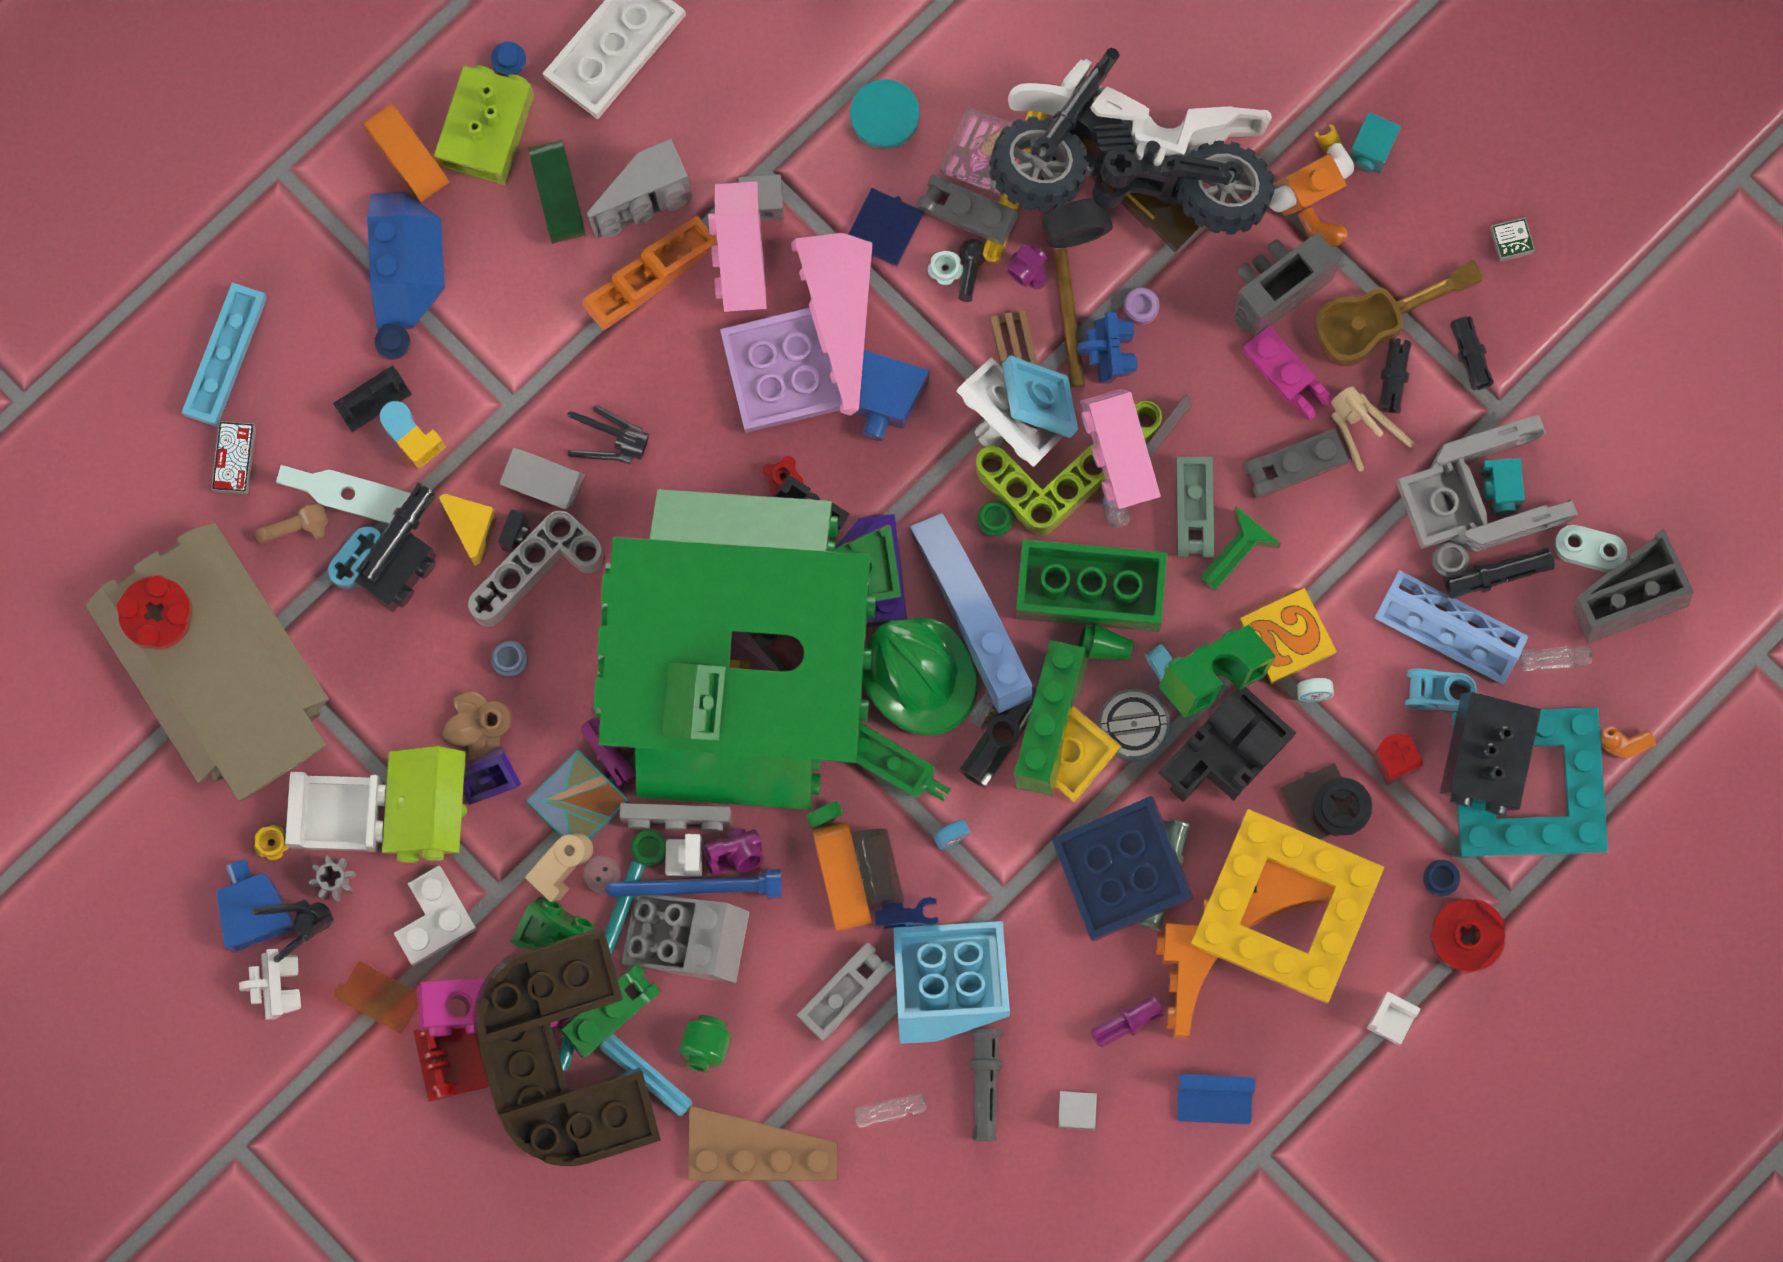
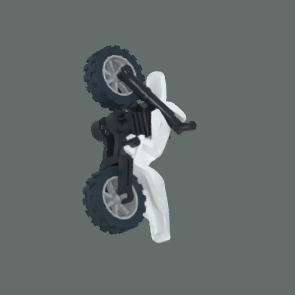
M1114 48L1107 49L1091 72L1092 62L1088 59L1084 61L1081 59L1065 77L1061 86L1025 83L1017 85L1010 91L1008 96L1010 109L1014 111L1042 112L1052 115L1054 120L1045 118L1043 121L1038 120V117H1028L1026 121H1022V119L1013 121L1011 127L1006 126L1003 128L992 150L989 160L991 180L996 181V189L1000 194L1005 193L1008 196V201L1016 204V202L1022 204L1024 209L1032 210V208H1039V211L1045 212L1049 211V208L1052 207L1055 210L1062 208L1066 201L1070 203L1075 198L1077 191L1079 192L1087 167L1091 170V176H1097L1092 195L1102 207L1116 208L1122 204L1124 198L1130 193L1146 194L1156 197L1160 202L1183 205V212L1188 217L1192 216L1195 219V224L1202 228L1203 226L1209 227V231L1219 234L1220 231H1226V235H1233L1239 230L1242 233L1247 232L1253 224L1255 226L1259 224L1269 207L1275 188L1274 185H1271L1273 175L1271 171H1267L1266 162L1262 158L1258 159L1254 156L1256 152L1252 149L1247 148L1245 150L1241 148L1239 143L1231 142L1230 144H1224L1228 137L1262 135L1272 118L1271 113L1267 110L1235 108L1232 106L1188 109L1182 124L1173 129L1160 127L1148 115L1150 109L1145 105L1112 88H1103L1101 86L1108 72L1120 56L1119 52ZM1030 148L1031 154L1023 151V149ZM1014 157L1018 158L1019 160L1025 163L1017 165L1015 163ZM1051 171L1063 172V174L1056 178ZM1240 180L1243 185L1237 184V182ZM1202 181L1211 185L1212 187H1203ZM1105 185L1112 186V190L1116 193H1109V189ZM1237 194L1248 195L1249 199L1242 201Z

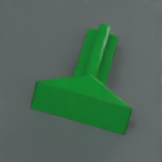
M1235 506L1234 512L1240 531L1200 577L1204 584L1213 590L1220 587L1255 545L1279 548L1281 544L1237 506Z

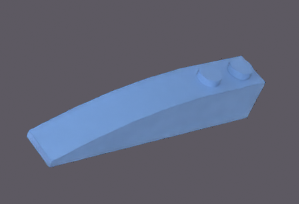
M943 513L910 526V531L998 714L1031 700L1032 683L984 586Z

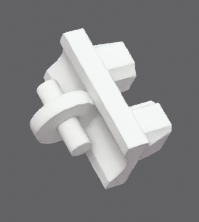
M267 949L266 953L261 954L262 979H260V967L255 966L249 967V980L239 982L240 991H250L251 1004L262 1003L261 990H263L265 1020L277 1019L283 1014L297 1011L301 1008L299 989L281 990L280 977H295L298 975L297 955L289 954L276 963L273 958L279 953L278 949Z

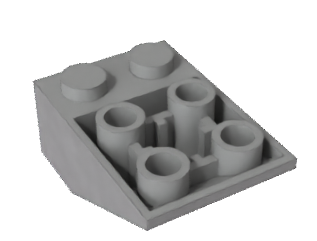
M672 139L638 152L590 208L587 215L595 239L601 236L603 238L613 237L623 230L622 227L634 222L638 225L644 224L652 220L656 213L665 209L669 211L680 209L687 204V200L692 199L688 175Z
M662 895L634 896L621 964L632 966L638 963L644 969L705 980L736 983L750 911L724 902Z

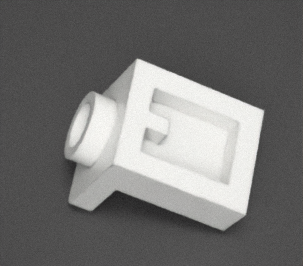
M685 834V839H668L666 841L665 873L667 876L702 877L703 840L700 834Z

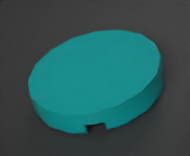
M888 79L872 81L860 88L852 100L850 108L852 129L858 138L870 147L878 149L880 147L898 148L909 141L918 128L920 117L918 100L908 87L898 81Z

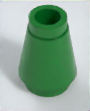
M1093 624L1092 627L1083 626L1078 646L1086 648L1087 659L1129 661L1133 649V640Z

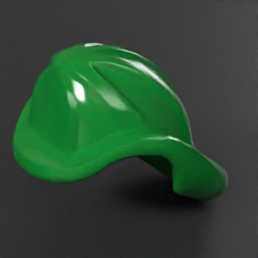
M925 617L889 621L876 630L867 648H872L871 670H864L862 682L868 697L876 708L893 724L916 735H941L960 725L968 717L975 705L978 694V680L971 655L956 632L943 622Z

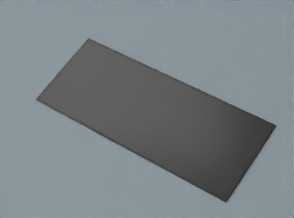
M1187 394L1147 443L1146 446L1150 458L1190 408L1191 404Z

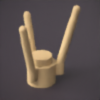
M1354 386L1345 389L1332 400L1331 405L1336 412L1331 417L1339 426L1358 471H1363L1364 466L1345 422L1347 420L1350 424H1354L1362 419L1378 437H1381L1383 431L1369 416V412L1408 447L1414 446V442L1375 408L1364 394L1360 395Z

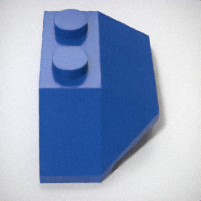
M407 192L371 194L367 223L370 285L377 329L379 331L382 327L389 324H397L405 329H414L420 321L419 319L445 289L442 220Z

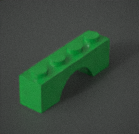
M1050 640L1014 771L1017 789L1048 796L1053 795L1061 765L1063 741L1069 715L1075 699L1080 694L1088 665L1085 647Z

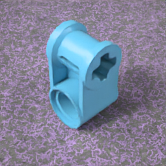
M1423 668L1407 670V677L1410 678L1409 699L1405 700V707L1414 710L1457 712L1460 700H1456L1450 695L1449 688L1453 685H1462L1467 689L1468 693H1476V683L1473 678L1463 673L1439 672ZM1422 683L1424 684L1423 696H1421Z

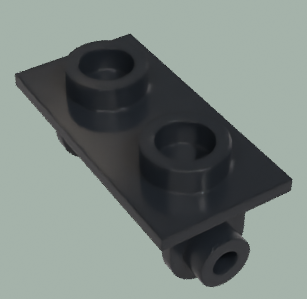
M392 365L335 401L333 405L351 432H354L378 417L381 409L387 403L392 401L401 402L411 396L412 393Z

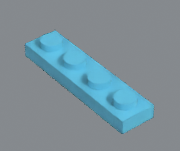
M235 283L231 284L181 412L185 417L218 427L266 303L267 296L265 293Z

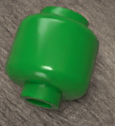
M699 1015L698 1019H692L687 1023L678 1051L687 1060L686 1066L688 1068L706 1073L708 1068H718L724 1063L732 1040V1036L726 1029L727 1025L724 1021L709 1015Z

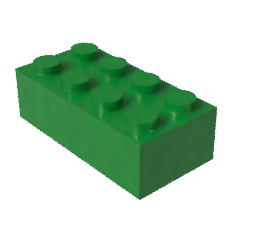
M1023 539L1015 619L1088 626L1096 624L1101 627L1159 632L1162 623L1167 552Z

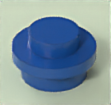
M503 42L492 51L491 64L494 70L502 76H508L509 74L517 75L525 67L526 55L523 48L517 43Z

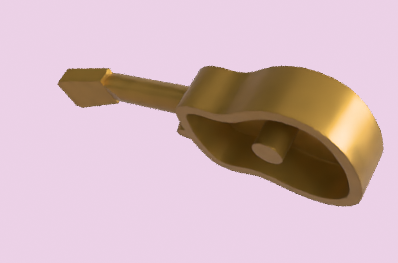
M1471 260L1450 273L1449 278L1397 302L1384 288H1375L1360 297H1342L1327 302L1319 310L1315 322L1316 336L1322 350L1332 362L1340 366H1353L1362 362L1379 344L1396 338L1401 333L1403 314L1452 291L1458 293L1481 283L1483 275L1474 260Z

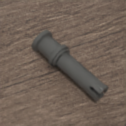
M972 1029L970 1030V1035L974 1037V1057L970 1060L971 1070H975L973 1141L993 1142L996 1141L997 1071H1000L1002 1067V1061L999 1060V1037L1003 1036V1030Z

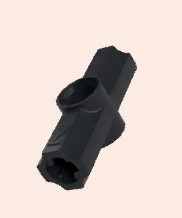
M1032 687L1031 700L997 714L989 722L987 730L959 769V772L968 780L983 788L987 787L1008 754L1016 747L1019 738L1027 727L1036 688ZM999 727H1004L1011 731L1013 737L1009 741L1000 742L994 738L993 731Z

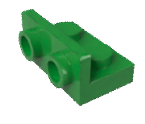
M538 897L528 905L510 942L521 949L526 947L532 949L585 933L595 928L588 919L581 916H573L563 910L559 902H550L547 898Z

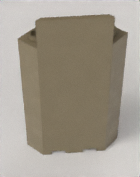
M212 523L184 533L177 538L179 542L177 546L172 547L166 553L159 554L156 551L133 566L135 572L123 580L116 582L112 579L104 584L85 606L196 781L201 783L213 778L217 782L224 779L237 800L241 801L326 746L312 721L320 716L319 709L329 698L216 523ZM154 575H161L166 579L176 582L187 593L192 603L190 627L185 637L174 646L159 650L143 648L134 644L123 633L119 625L117 603L122 598L126 589L134 582ZM163 605L158 607L150 606L148 608L149 613L146 615L147 621L151 618L157 622L163 618L160 614L164 609Z

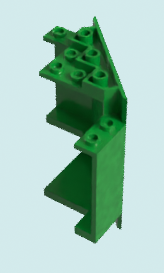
M657 489L650 538L612 537L611 563H606L605 574L602 576L601 626H599L597 656L599 657L597 678L595 679L594 708H596V718H600L598 745L635 748L637 798L811 810L812 795L820 794L821 774L814 773V770L820 771L821 761L856 763L860 721L867 722L869 700L862 699V682L864 670H871L872 648H865L867 618H874L876 596H869L870 554L835 552V541H830V538H837L838 516H831L832 501ZM732 631L793 636L803 646V661L796 669L786 672L730 668ZM670 662L726 667L719 741L663 735L668 666Z

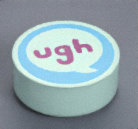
M1312 678L1299 682L1297 684L1298 700L1315 702L1332 698L1334 696L1333 682L1326 678Z

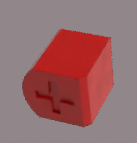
M1396 733L1386 737L1373 755V759L1387 785L1420 770L1424 764L1410 735Z

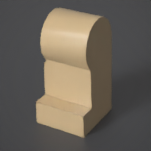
M582 833L562 836L525 878L550 902L561 900L570 890L563 881L577 865L583 864L591 858L593 853L591 840Z

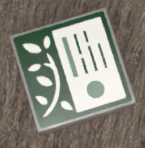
M1526 217L1490 227L1499 262L1531 255L1535 252Z

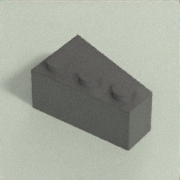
M1664 528L1645 546L1634 551L1626 561L1616 569L1610 570L1577 597L1573 613L1587 644L1689 606L1694 591Z

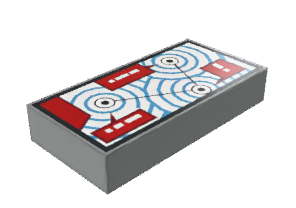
M219 421L211 485L213 493L249 495L257 427L254 423Z

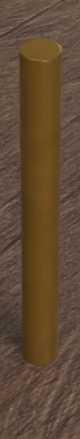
M1057 249L1053 253L1071 388H1082L1086 385L1082 355L1078 353L1080 340L1067 249Z

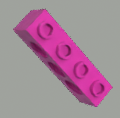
M486 978L421 982L416 987L419 1031L429 1030V1035L435 1037L452 1035V1029L466 1028V1034H475L473 1025L474 1007L478 992ZM451 999H459L466 1005L464 1017H455L450 1013L448 1004ZM571 1017L551 1022L552 1029L561 1028L562 1022L567 1021Z

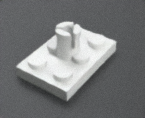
M992 357L956 390L963 397L965 404L969 408L976 410L985 419L975 430V435L981 436L978 439L979 442L985 447L992 445L999 447L1005 439L1020 458L1028 461L1034 467L1064 437L1063 435L1011 418L1003 368Z

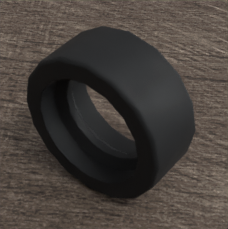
M1095 198L1064 204L1062 208L1056 210L1054 208L1042 217L1048 244L1053 248H1067L1085 244L1106 235L1113 229L1108 208L1099 205Z

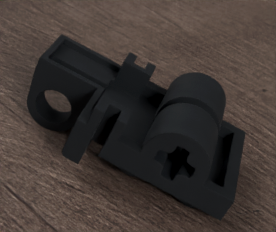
M1246 687L1241 690L1237 689L1223 701L1207 722L1196 731L1195 735L1189 738L1185 745L1158 773L1172 785L1170 791L1182 802L1198 788L1206 777L1234 801L1244 788L1287 745L1296 732Z

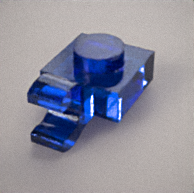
M923 898L913 909L904 908V903L883 904L882 910L875 911L876 929L913 927V925L931 927L939 924L938 917L927 918L923 914L926 906L937 905L936 898Z

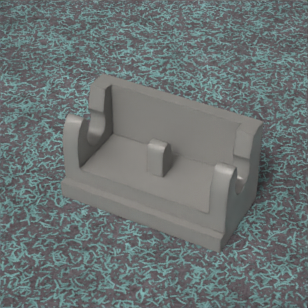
M513 447L500 485L567 510L569 506H573L585 474Z

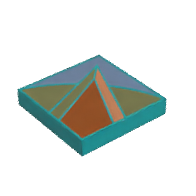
M579 750L526 800L561 837L568 834L582 833L590 840L620 812V803L630 802Z

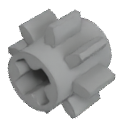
M326 856V864L321 867L317 865L312 866L317 874L316 879L309 881V884L313 887H322L318 893V897L322 900L330 893L335 901L340 902V894L345 890L353 893L354 890L349 886V879L357 875L354 871H344L348 863L346 859L342 858L338 864H335L331 857ZM332 871L341 876V878L335 880V886L333 887L325 882V880L331 877L330 872Z

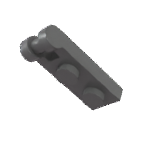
M934 174L931 175L927 183L929 188L925 196H920L916 203V207L922 212L1002 246L1019 217L1015 209L952 184ZM941 194L949 197L944 206L937 203Z
M1334 428L1266 456L1254 458L1242 466L1246 475L1252 478L1255 485L1252 487L1256 498H1262L1348 464L1349 459ZM1272 468L1276 478L1268 480L1264 470Z

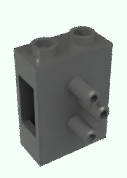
M1316 232L1290 253L1280 240H1274L1269 244L1268 250L1278 262L1271 265L1263 254L1257 255L1252 260V265L1260 275L1255 272L1249 263H1243L1237 269L1238 274L1247 283L1246 286L1239 290L1234 307V312L1236 313L1234 319L1243 331L1248 332L1250 330L1254 337H1256L1266 327L1275 324L1334 279L1340 258L1319 232Z

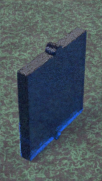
M871 188L848 235L871 242V258L876 257L898 267L924 215V211L902 202L899 196L893 198Z

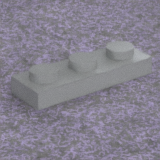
M620 803V819L622 823H628L629 829L647 830L650 829V824H665V830L685 831L687 825L701 826V831L722 832L723 826L731 827L732 811L730 807Z

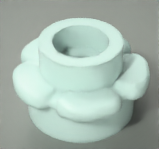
M941 251L934 254L931 258V264L928 266L930 277L936 279L941 285L952 284L953 280L959 279L963 273L960 257L950 251ZM944 265L949 267L947 271L942 269Z

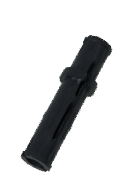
M421 483L415 485V488L403 505L394 510L392 513L394 517L355 570L361 577L375 584L381 572L400 548L407 535H409L412 529L416 530L420 525L419 519L433 499H435L436 494Z
M1546 547L1494 564H1477L1474 566V569L1445 576V587L1451 599L1471 592L1481 591L1484 593L1490 591L1491 587L1554 570L1555 562L1552 552Z

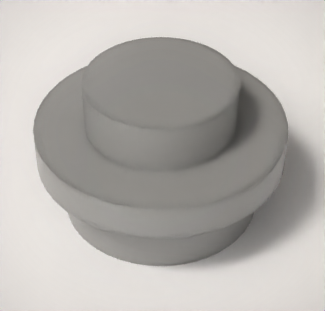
M1455 542L1441 544L1436 548L1432 557L1434 569L1443 577L1465 572L1469 563L1467 551L1463 546Z

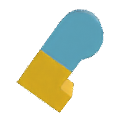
M392 401L381 409L380 421L387 434L418 470L446 448L443 440L434 430L425 435L414 423V418L409 408L403 402Z

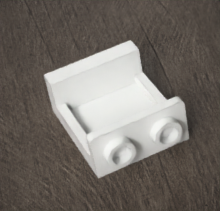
M290 772L285 844L291 849L378 852L379 842L383 843L384 821H380L381 806L385 807L387 785H382L383 780L378 775H370V778L308 776L305 772Z

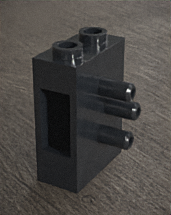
M1474 692L1461 694L1439 794L1451 796L1450 803L1472 807V802L1486 805L1484 811L1506 816L1507 810H1520L1541 709Z

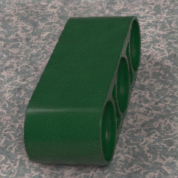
M563 140L529 147V155L551 243L554 244L586 236Z

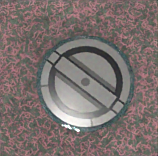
M1126 689L1115 693L1104 703L1098 716V727L1122 746L1115 754L1116 757L1124 761L1139 762L1153 757L1163 747L1169 735L1170 718L1165 705L1156 695L1143 689Z

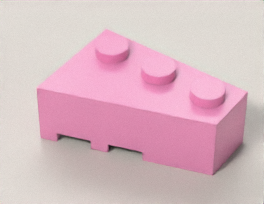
M758 182L715 184V213L708 214L710 235H717L718 243L717 246H711L713 267H720L721 277L715 278L716 299H723L724 312L767 309L760 228L761 220L758 206Z
M1118 389L1081 400L1083 423L1087 433H1091L1095 446L1092 447L1094 461L1097 468L1102 467L1106 480L1101 483L1107 503L1113 502L1114 507L1121 509L1161 497L1131 392Z

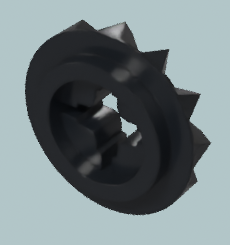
M1340 777L1329 780L1321 786L1313 801L1315 818L1324 830L1336 836L1353 835L1360 831L1368 823L1372 814L1370 794L1362 784L1350 778ZM1352 795L1353 799L1350 801L1351 804L1348 809L1355 818L1342 813L1334 819L1332 816L1337 806L1333 801L1337 799L1342 802L1345 798L1348 799Z

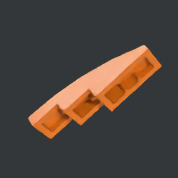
M695 216L642 251L641 257L614 273L610 282L583 298L581 305L604 331L637 309L691 268L712 250L711 246L718 245L717 238L714 235H710L706 225L698 216Z

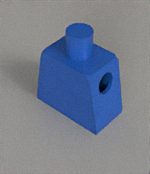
M864 350L859 410L856 411L857 415L867 418L862 435L875 441H883L888 425L904 428L928 384L929 370Z
M239 860L226 866L232 885L217 890L216 896L224 944L227 950L234 953L296 929L294 925L295 920L290 912L268 915L252 914V909L285 904L272 879L266 873L252 877L247 860Z

